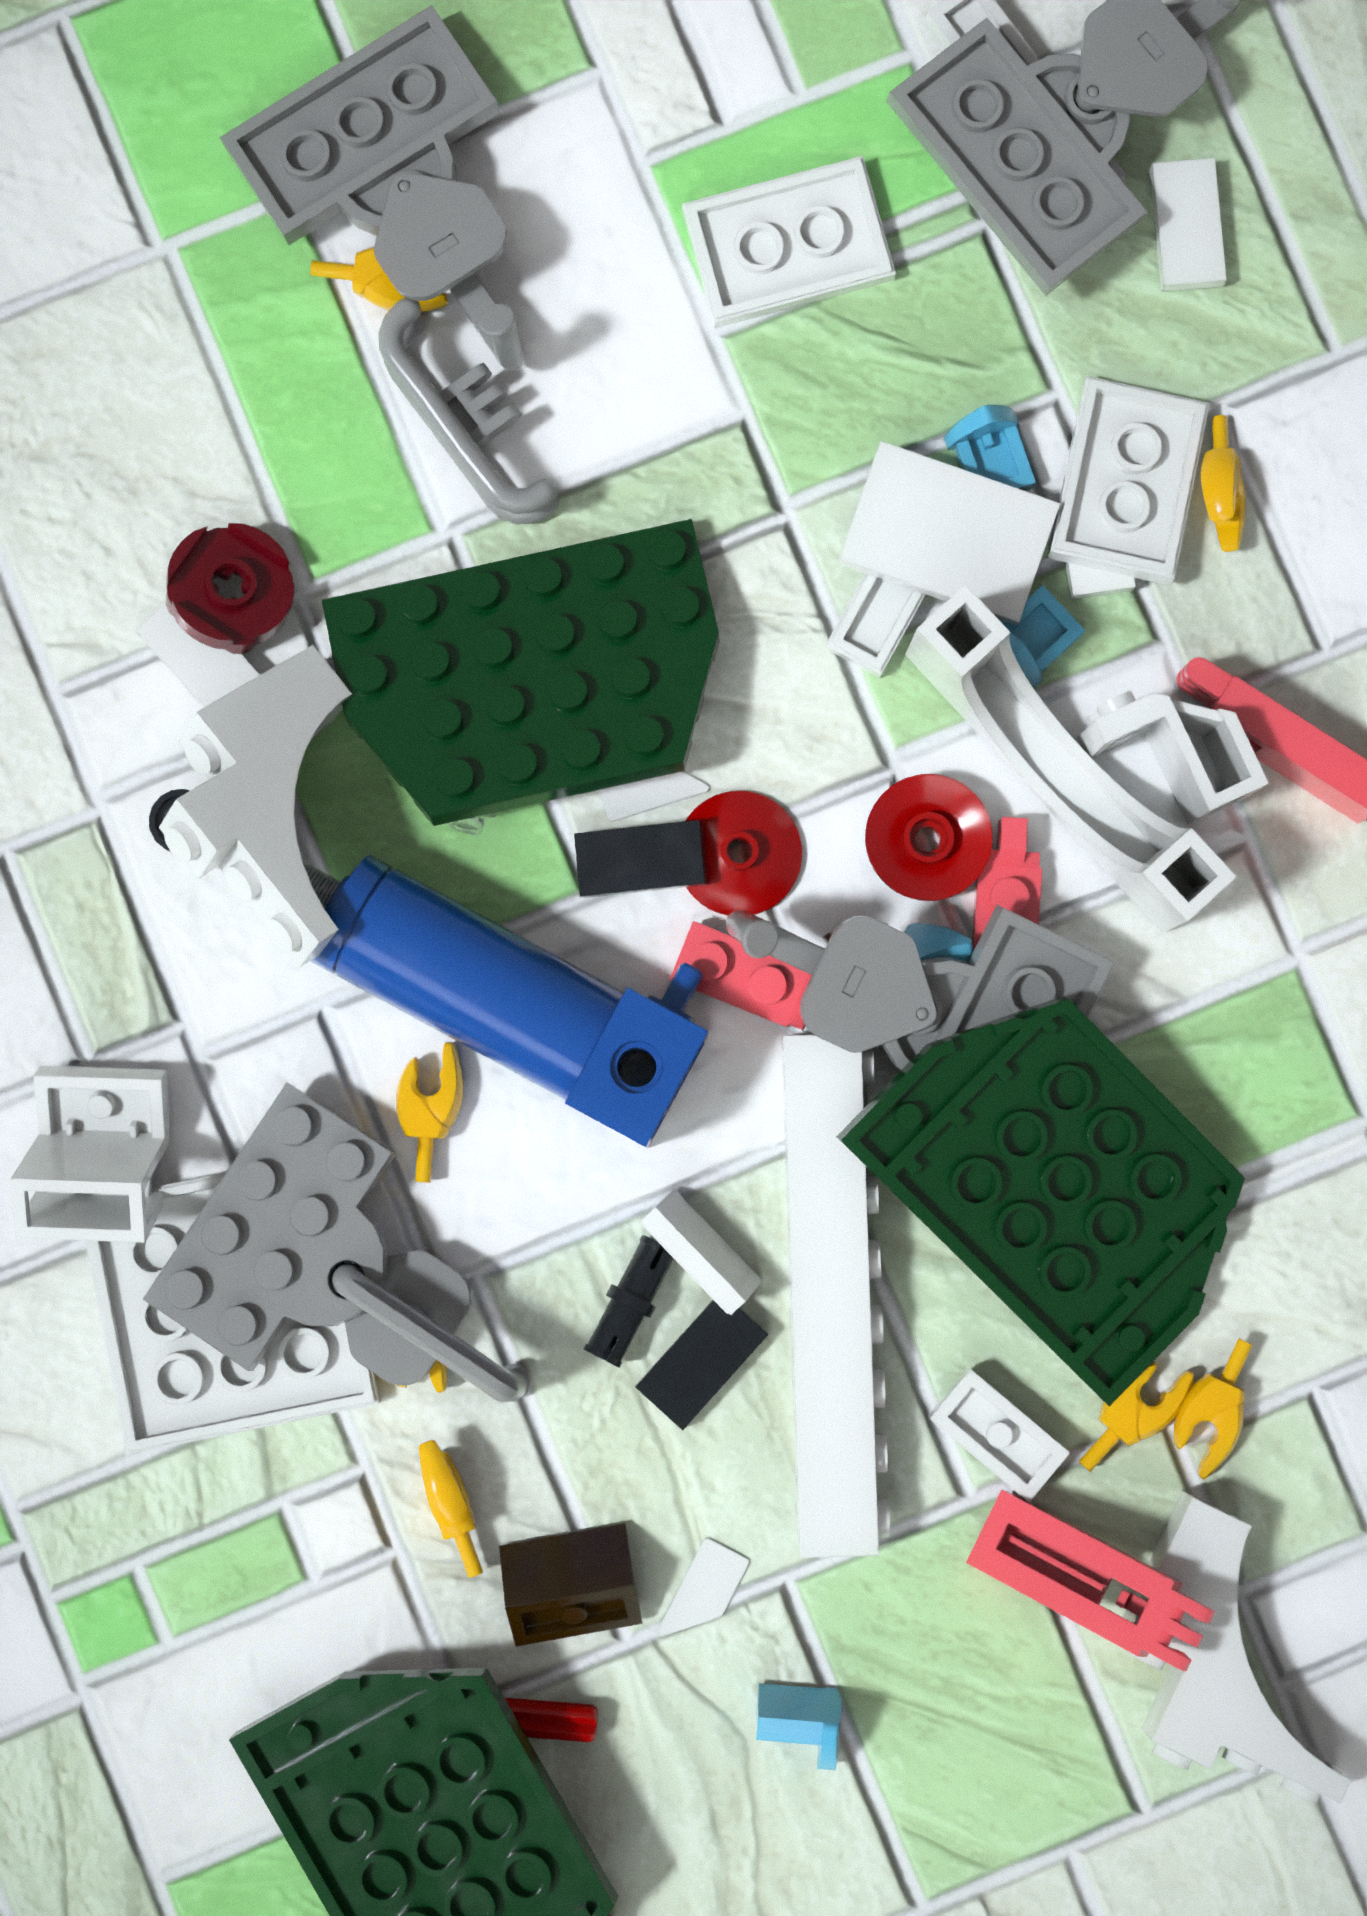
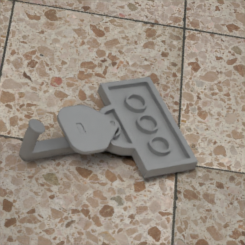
M1107 0L1091 12L1084 23L1081 56L1073 53L1048 55L1028 66L992 22L985 18L891 90L886 102L1045 296H1047L1143 221L1147 210L1109 165L1123 146L1130 124L1129 114L1164 117L1199 91L1206 79L1208 64L1203 50L1196 41L1235 12L1242 0H1199L1177 18L1161 0ZM1077 90L1073 100V92Z
M432 5L220 137L226 151L288 245H291L335 216L343 213L358 229L377 236L374 245L376 260L394 288L402 296L414 301H426L450 289L498 363L503 368L513 371L523 365L525 352L515 326L517 316L514 309L503 303L495 304L475 275V272L496 260L504 250L507 241L505 223L481 187L475 184L456 181V165L449 148L450 144L501 112L497 100Z
M996 905L968 962L946 956L920 960L915 942L908 934L869 916H854L840 923L832 933L826 948L744 910H736L730 913L726 920L728 933L742 944L744 951L749 956L763 958L770 955L812 975L800 1000V1015L804 1025L810 1032L852 1053L863 1052L882 1045L891 1062L900 1070L928 1043L1062 996L1070 999L1088 1017L1115 963L1109 958L1000 905Z
M287 1082L143 1298L144 1301L247 1371H254L289 1318L306 1326H338L345 1323L352 1357L358 1363L391 1384H414L423 1379L432 1369L435 1362L439 1361L499 1402H516L522 1399L530 1388L529 1374L522 1366L517 1364L500 1366L454 1335L466 1317L471 1305V1291L465 1278L459 1272L426 1251L415 1250L388 1256V1248L379 1226L361 1209L396 1156V1153ZM347 1261L356 1262L355 1264H344L342 1266H339L340 1264Z

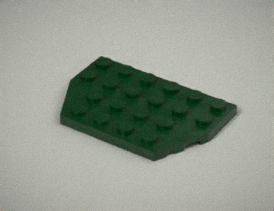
M692 519L322 600L335 671L352 693L349 698L342 702L347 723L381 760L395 781L407 791L414 800L415 805L433 826L685 771L692 746L693 731L696 722L699 720L704 702V691L711 665L715 661L720 643L719 630Z
M1063 996L926 1044L836 1136L1108 1406L1199 1315L1206 1295L1202 1291L1215 1252L1220 1253L1227 1233V1217L1231 1210L1236 1207L1245 1177L1075 1004Z
M487 1668L344 1671L241 1728L229 1739L329 1916H608L618 1899V1894Z

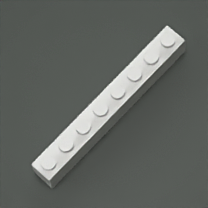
M815 1035L783 1036L781 1038L798 1551L800 1558L879 1556L878 1538H890V1512L888 1499H877L876 1473L888 1472L886 1434H875L874 1408H885L884 1369L872 1368V1343H883V1313L881 1304H870L869 1279L881 1278L880 1241L868 1240L867 1214H878L879 1212L878 1178L875 1175L866 1176V1166L836 1137L864 1109L863 1086L874 1085L873 1048L859 1053H852Z

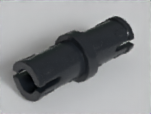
M645 1235L641 1236L640 1243L618 1286L611 1284L606 1294L611 1300L588 1344L583 1348V1350L620 1368L621 1361L644 1316L651 1318L656 1307L651 1303L674 1260L659 1242Z

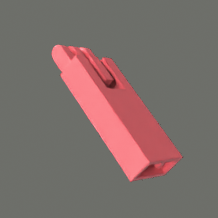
M1193 658L1177 673L1176 684L1180 690L1209 709L1217 710L1220 708L1236 713L1260 762L1357 824L1367 820V759L1237 676L1228 674L1205 658Z
M1001 1490L966 1561L967 1564L1138 1657H1147L1150 1653L1184 1672L1187 1671L1192 1659L1184 1652L1169 1647L1173 1636L1197 1648L1204 1636L1181 1623L1185 1612L1194 1619L1209 1624L1215 1614L1213 1609L1179 1592L1183 1584L1182 1582L1041 1507L1026 1501L1024 1498L1005 1490ZM1112 1578L1149 1598L1146 1601L1122 1589L1116 1601L1117 1606L1140 1616L1137 1624L1100 1605Z

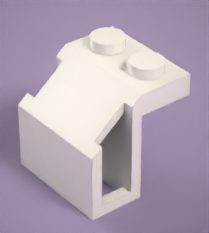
M1128 691L1096 707L1097 711L1087 716L1090 725L1077 737L1082 749L1091 758H1094L1145 734L1187 825L1239 802L1269 784L1236 713L1220 708L1217 710L1173 700L1170 696L1154 692L1136 700L1132 691ZM1188 733L1201 736L1226 789L1218 793L1215 792Z
M40 1066L34 1074L38 1136L10 1178L15 1238L145 1243L163 1208L164 1192L152 1191L153 1173L169 1145L170 1113L167 1070ZM28 1191H35V1193L29 1201Z

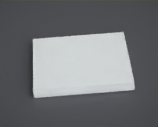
M227 1172L152 1187V1191L164 1192L163 1208L145 1243L86 1241L126 1455L376 1405L381 1402L376 1374L358 1363L350 1353L345 1323L338 1326H306L288 1318L254 1371H247L143 1300ZM347 1261L340 1264L339 1266H342L344 1264H354V1262Z

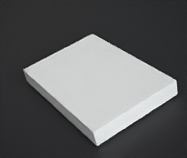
M863 156L682 204V214L714 329L895 280L896 272Z
M1087 376L1082 388L1059 503L1061 504L1055 518L1047 558L1171 586L1175 579L1210 403Z
M880 441L837 564L943 601H948L966 584L999 620L1017 626L1061 503Z

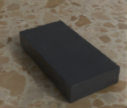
M700 820L574 833L579 894L582 898L708 885L703 822Z
M712 1299L635 1385V1388L681 1430H684L769 1334L740 1307L730 1315Z

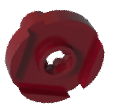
M228 523V528H214L207 531V526L189 534L173 552L166 576V606L177 624L193 639L209 647L225 649L233 654H243L249 652L255 645L270 639L285 623L294 598L293 576L288 568L290 562L283 548L272 537L255 527L241 523ZM233 574L240 576L243 579L241 590L245 593L244 596L227 599L218 594L219 587L213 582L215 578L220 577L221 579L228 580Z

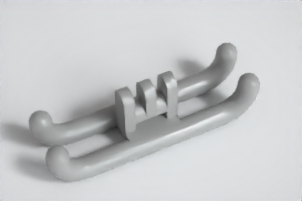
M408 298L398 301L384 315L378 332L379 351L391 379L486 506L500 519L514 524H534L552 515L559 507L557 487L552 481L541 479L527 488L517 489L511 487L505 482L481 450L483 445L515 423L522 416V412L515 403H511L492 416L489 410L500 403L507 396V392L500 383H496L477 396L474 390L492 376V372L485 363L475 366L439 393L408 352L410 343L425 328V320L420 314L421 306L418 301Z

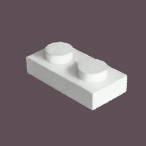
M969 1367L928 1415L930 1420L1028 1502L1033 1499L1070 1454L1068 1450Z

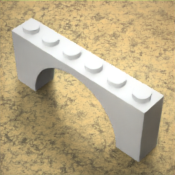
M965 584L916 629L905 655L1162 933L1188 922L1237 876L1192 828L1177 827L1147 809L1117 784L1081 748L1051 713L1026 678L1011 648L1009 637L1011 632Z

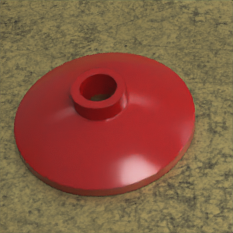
M938 774L914 775L890 786L874 804L865 828L866 853L877 876L896 893L918 901L944 900L966 890L978 879L985 869L992 849L993 834L991 821L981 800L961 782ZM930 829L936 833L938 846L935 850L926 852L917 847L915 835L919 830Z
M729 791L705 800L690 813L685 821L700 820L703 822L708 885L686 887L695 900L713 912L729 916L730 913L736 910H744L756 915L771 909L785 898L794 886L800 872L802 844L793 820L779 804L758 793ZM735 840L747 842L752 849L750 859L744 863L732 861L727 854L728 846Z

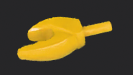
M374 247L357 252L354 265L317 260L311 261L310 276L352 281L353 293L387 311L398 301L406 298L394 288L377 262L374 255ZM443 293L430 300L418 301L421 306V312L439 309L448 305L447 296Z
M1217 415L1212 418L1213 449L1204 454L1202 461L1201 484L1210 520L1215 523L1221 549L1224 552H1232L1240 547L1245 524L1246 496L1241 477V460L1233 448H1229L1228 419L1225 415Z
M453 1042L444 1043L442 1053L443 1066L439 1073L441 1087L437 1093L427 1096L420 1092L418 1087L419 1062L417 1056L408 1061L397 1085L396 1111L400 1126L405 1137L418 1138L415 1182L431 1183L434 1139L446 1138L462 1104L463 1073L459 1054Z
M1240 1338L1236 1342L1221 1377L1219 1378L1207 1373L1196 1381L1190 1388L1174 1420L1173 1438L1174 1444L1179 1450L1186 1445L1196 1424L1201 1421H1209L1214 1424V1435L1207 1441L1206 1453L1203 1455L1197 1469V1474L1202 1479L1212 1475L1227 1459L1238 1442L1242 1431L1245 1391L1235 1385L1253 1345Z
M1152 1362L1110 1406L1103 1401L1098 1420L1108 1429L1078 1462L1091 1472L1119 1440L1129 1447L1163 1430L1179 1413L1193 1385L1194 1374L1190 1371H1184L1176 1378L1171 1387L1161 1392L1157 1402L1146 1405L1141 1400L1140 1390L1157 1368L1158 1363Z
M435 1440L421 1443L418 1448L430 1509L439 1525L443 1539L446 1540L454 1537L468 1578L475 1577L483 1573L469 1533V1531L476 1528L469 1494L449 1454L441 1451Z

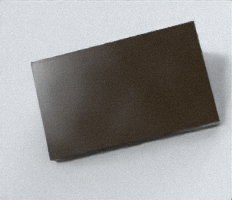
M625 1523L499 1546L505 1610L516 1647L643 1624Z

